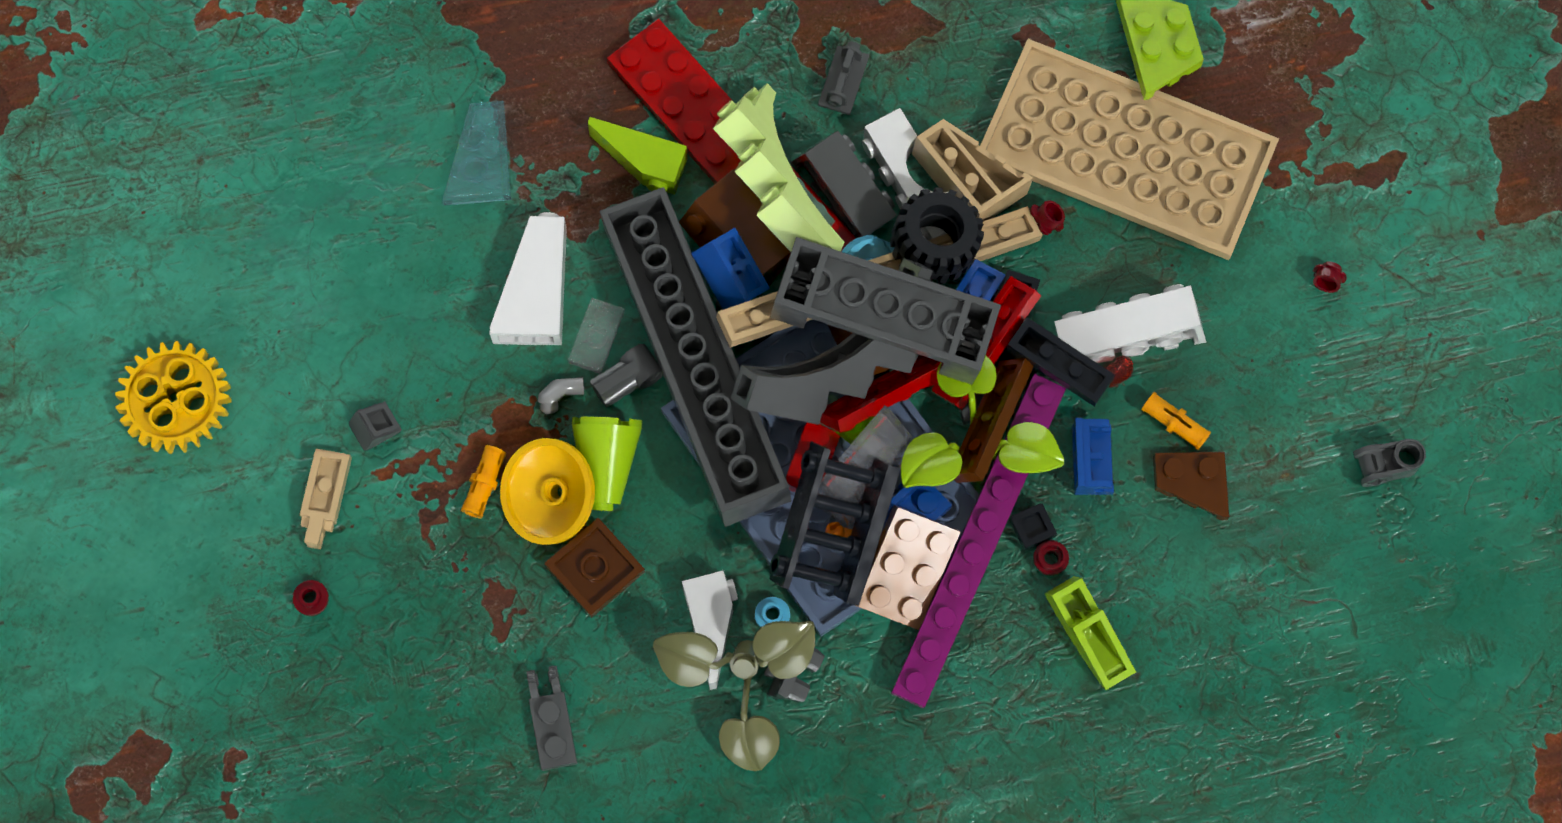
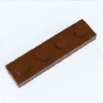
M1026 358L999 361L996 367L995 386L991 392L984 394L959 449L962 458V468L960 474L954 479L956 483L983 481L987 474L990 463L1032 371L1033 365Z

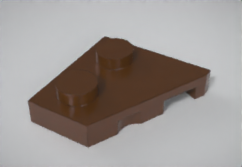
M1225 452L1154 454L1155 491L1168 497H1177L1184 504L1195 509L1199 507L1216 515V518L1221 521L1228 520L1229 506Z

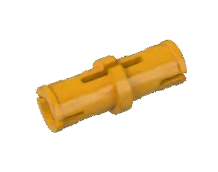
M1156 392L1152 393L1141 409L1167 427L1165 430L1168 433H1176L1196 447L1195 449L1197 450L1202 447L1211 434V431L1206 430L1188 417L1186 410L1183 408L1178 410L1157 395Z
M490 445L484 447L479 466L469 479L471 485L461 508V511L465 512V514L480 519L483 517L491 492L497 488L498 482L496 479L506 457V452L502 449Z

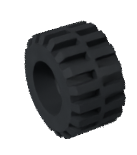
M935 187L933 193H930L928 188L921 190L919 196L913 194L909 197L907 203L903 204L891 232L890 247H894L892 255L895 260L900 259L901 263L903 259L915 261L933 270L930 277L931 282L933 279H937L938 284H945L948 278L954 281L960 277L961 273L965 274L981 246L984 232L981 229L984 224L982 218H976L979 212L975 206H968V198L963 196L960 199L955 196L956 191L950 189L948 193H944L943 188ZM927 226L940 228L951 237L953 244L947 246L936 245L924 237L920 228Z

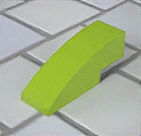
M1073 576L1044 593L1066 633L1104 690L1111 688L1136 673L1104 611L1097 607L1081 577Z

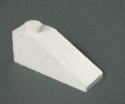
M724 571L682 581L694 632L707 636L717 645L718 653L713 662H717L724 657L733 614L732 601L738 600L733 579L726 581ZM721 667L717 670L710 669L707 679L710 690L717 689Z

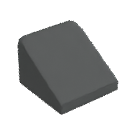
M385 401L356 411L349 421V426L364 451L372 449L402 430Z

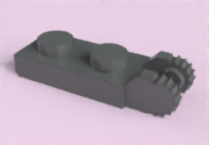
M557 665L549 667L548 671L553 694L541 697L538 689V675L535 673V670L526 671L531 695L529 704L541 770L546 771L578 764L565 693L561 690Z

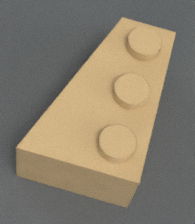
M942 119L916 137L912 155L938 187L943 188V192H949L951 189L957 192L955 196L961 199L963 196L968 198V206H975L979 211L976 218H982L983 221L992 219L1027 195L1033 177L1025 172L1022 174L1005 163L1006 159L998 154L994 156L979 146L977 140L948 121Z

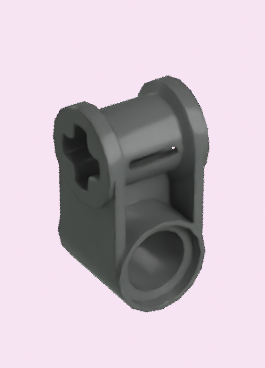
M1405 439L1386 444L1368 445L1355 450L1353 455L1355 459L1359 460L1363 475L1361 480L1362 487L1376 486L1392 480L1413 476L1425 461L1426 450L1424 446L1417 440ZM1399 453H1410L1415 459V464L1407 465L1403 463L1399 458Z

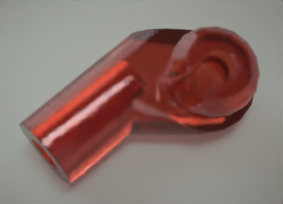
M1119 356L1116 358V361L1105 367L1115 374V378L1108 388H1114L1130 378L1134 368L1133 362L1129 357Z

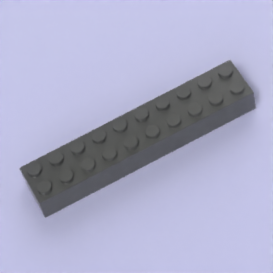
M662 187L601 210L600 215L604 230L724 526H729L791 502L789 485L759 413L746 410L731 399L740 368L717 321L716 310L665 188Z

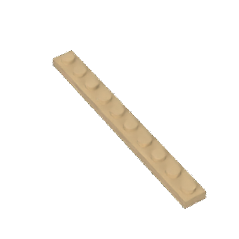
M1028 206L983 221L984 225L981 231L984 232V237L974 260L983 261L1040 241L1042 233L1034 217L1030 214ZM948 234L929 240L941 246L953 244ZM892 253L868 260L895 270H899L901 263L900 259H894ZM778 291L718 311L716 318L730 348L793 326L770 318Z

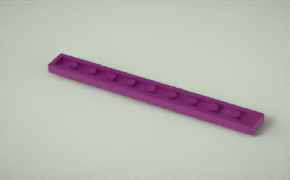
M1034 374L1009 430L1013 426L1025 422L1038 423L1048 429L1066 388ZM999 452L891 692L892 695L923 709L927 704L1028 476V473H1018L1005 468L999 461Z

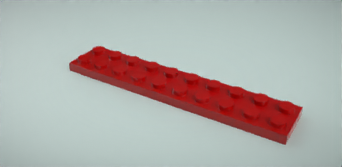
M659 18L607 57V63L673 138L679 144L687 146L688 155L714 184L737 168L741 161L738 155L713 129L720 118L717 113L732 99ZM791 166L795 175L804 182L805 187L818 202L825 206L827 212L835 220L831 227L845 242L842 247L843 250L847 244L856 239L855 236Z

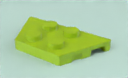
M1116 0L1143 100H1149L1154 96L1155 91L1165 85L1170 87L1178 82L1183 75H1189L1201 68L1204 59L1188 5L1172 0Z

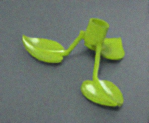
M986 355L981 371L972 385L938 374L941 363L937 370V382L942 391L952 397H963L968 394L970 425L976 414L975 393H989L993 390L996 383V369ZM1025 422L1013 426L1008 431L1007 440L1001 439L992 459H996L997 452L1000 450V463L1005 468L1018 473L1047 472L1064 466V457L1053 434L1043 425L1033 422ZM935 432L925 433L914 438L907 446L901 462L903 487L939 486L956 479L962 468V458L959 453L960 447L956 443L948 445L946 439L941 434Z

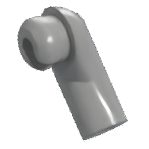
M583 377L555 379L539 393L538 402L540 403V410L545 414H553L558 411V401L563 396L583 395Z

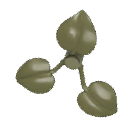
M775 621L765 624L758 629L753 641H741L736 645L734 653L727 652L725 657L717 662H713L718 653L717 645L710 638L700 633H669L656 638L653 642V648L665 675L672 682L684 687H694L703 684L709 677L710 669L717 670L730 663L733 674L744 680L741 719L731 718L722 723L719 731L720 746L728 759L737 766L750 771H759L776 755L780 744V734L776 725L763 716H752L750 718L747 716L752 677L757 673L759 666L766 667L767 665L771 673L779 679H790L800 675L809 665L814 652L815 625L813 621Z

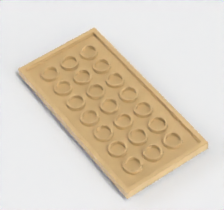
M1027 39L980 147L994 156L998 154L1006 159V164L1022 174L1024 172L1033 177V182L1229 260L1279 138L1159 90L1155 91L1154 96L1149 100H1143L1138 82Z

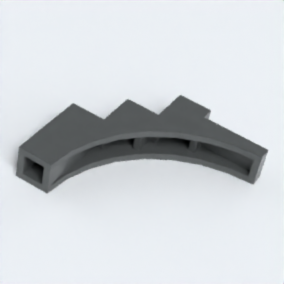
M903 259L898 270L930 281L933 270L908 259ZM852 333L840 344L826 352L792 365L766 368L741 365L731 399L746 410L819 425L822 413L827 408L829 392L865 399L868 388L873 382L876 366L911 373L914 362L919 354Z

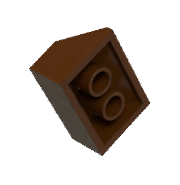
M734 169L698 197L681 218L679 224L699 247L736 228L768 286H770L787 265L791 252L756 216L762 202L735 173L736 169Z

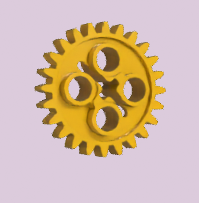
M178 341L174 342L172 350H168L163 342L160 343V352L156 354L148 347V358L145 360L138 355L134 356L138 366L136 368L125 366L130 377L129 379L119 378L118 382L125 390L115 392V396L123 401V403L115 406L119 414H126L120 419V422L124 427L130 426L127 431L132 438L139 436L138 442L143 447L151 441V448L155 452H158L164 444L165 450L169 454L173 453L175 445H179L180 449L186 453L187 443L191 441L197 448L201 447L199 437L202 435L210 440L213 439L209 429L211 427L222 428V425L217 420L218 416L225 417L229 415L228 411L222 407V404L232 402L230 396L223 393L231 389L228 381L222 380L227 376L224 369H216L219 365L215 357L208 359L209 354L204 348L196 354V348L192 343H189L183 351ZM182 369L190 370L184 380H174L178 371ZM198 382L202 383L200 387H195ZM150 385H158L155 394L149 397L143 396L145 388ZM172 393H176L177 400L171 402L170 395ZM197 398L205 399L201 408L197 410L189 409L193 400ZM150 407V412L146 413L145 410ZM165 414L173 415L168 425L158 426L160 417Z

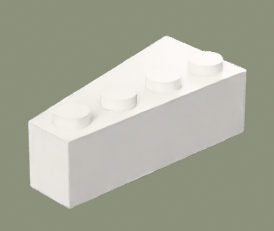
M1182 284L1172 285L1163 290L1164 293L1152 296L1148 293L1132 296L1129 302L1118 305L1114 302L1098 305L1095 311L1084 314L1081 311L1069 312L1064 314L1061 320L1054 321L1058 338L1096 363L1112 361L1115 359V353L1122 352L1123 356L1130 357L1143 355L1144 352L1149 350L1150 346L1155 345L1156 347H1163L1164 350L1175 349L1179 347L1178 343L1192 338L1194 345L1206 343L1191 285L1184 287Z

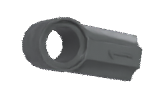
M639 344L627 351L620 358L619 363L592 379L590 385L599 400L607 408L637 388L643 390L650 387L663 376V373L647 346Z

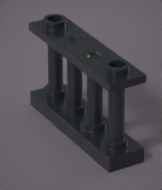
M811 441L809 449L805 451L801 460V476L778 552L773 556L770 563L771 575L769 579L785 589H789L792 577L834 586L833 595L846 603L859 606L901 468L874 458L869 469L828 459L830 449ZM824 473L865 483L866 487L862 500L859 503H854L818 494ZM813 508L854 517L855 523L851 535L846 538L809 529L808 524ZM803 542L844 552L845 556L841 569L834 572L797 563Z

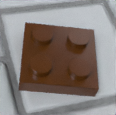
M599 518L544 563L545 567L591 618L645 573L642 565Z

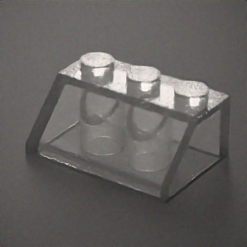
M884 405L837 461L869 469L874 458L901 468L904 452L914 438L895 414ZM826 473L822 478L818 494L859 503L862 500L866 486L863 482ZM824 510L846 528H849L855 522L854 517Z

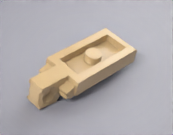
M321 449L315 450L300 511L302 518L301 527L307 528L304 543L307 544L308 548L321 550L325 531L333 532L334 525L337 524L352 460L350 454Z

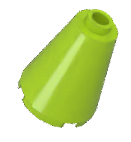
M572 417L575 447L587 460L594 478L595 498L592 510L613 511L614 504H621L642 430V420L629 419V421H621V419L614 417Z

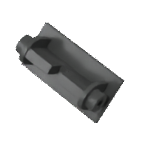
M849 41L843 47L837 46L818 106L847 115L851 114L870 56L860 51V44Z

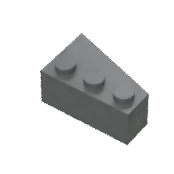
M837 130L791 162L797 169L804 166L814 179V182L811 183L812 188L816 193L823 192L832 205L830 210L855 238L872 234L896 216L893 210L895 205L891 197L884 190L880 191L874 183L875 175L871 168L864 162L860 163L853 152L856 149L849 137L845 134L841 135Z

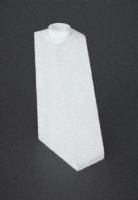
M544 212L538 216L529 217L490 325V336L493 344L562 345L567 234L565 217H559L558 214Z

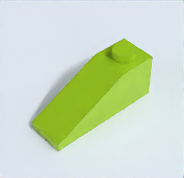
M589 118V135L642 185L646 186L651 192L664 187L667 193L675 195L688 159L687 146L596 118Z

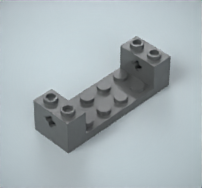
M796 237L770 318L804 329L807 318L910 351L942 362L938 374L972 385L981 371L1001 305Z

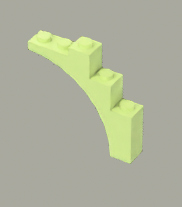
M767 83L759 91L753 87L736 104L732 100L729 101L717 113L720 118L713 129L738 155L741 161L735 173L762 202L756 216L790 252L796 237L841 252L845 242L828 224L810 200L785 156L774 122L773 103L776 92Z

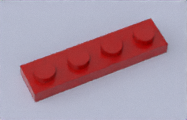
M1012 276L1009 277L993 301L1001 305L986 352V356L993 364H995L1041 297L1035 289ZM938 383L932 389L937 396L960 410H963L969 401L968 394L963 397H952L942 391Z
M922 355L919 356L914 362L911 373L892 370L874 380L868 388L865 399L845 395L828 404L825 412L822 413L820 423L839 433L852 430L856 424L867 418L880 415L884 409L893 404L905 401L919 390L937 384V370L941 362Z

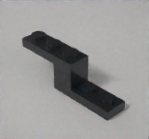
M1028 317L999 356L1000 360L1026 358L1033 365L1028 377L1030 380L1034 374L1041 371L1094 407L1115 378V374Z

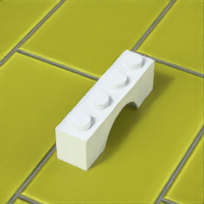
M901 108L866 125L864 128V140H862V146L870 159L875 157L880 166L878 171L886 186L892 185L897 194L895 199L900 210L903 204L907 203L909 197L913 194L919 196L920 191L924 190L912 179L907 169L906 161L913 151L917 135ZM927 226L920 228L927 240L947 234L937 227Z

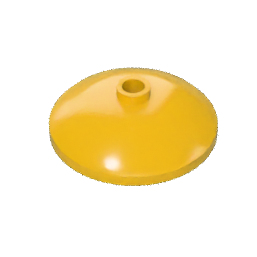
M541 438L526 443L512 455L502 475L500 499L508 523L522 538L542 545L564 542L582 529L591 514L595 498L593 474L585 457L573 445L559 439ZM560 486L562 489L561 497L558 496V488Z

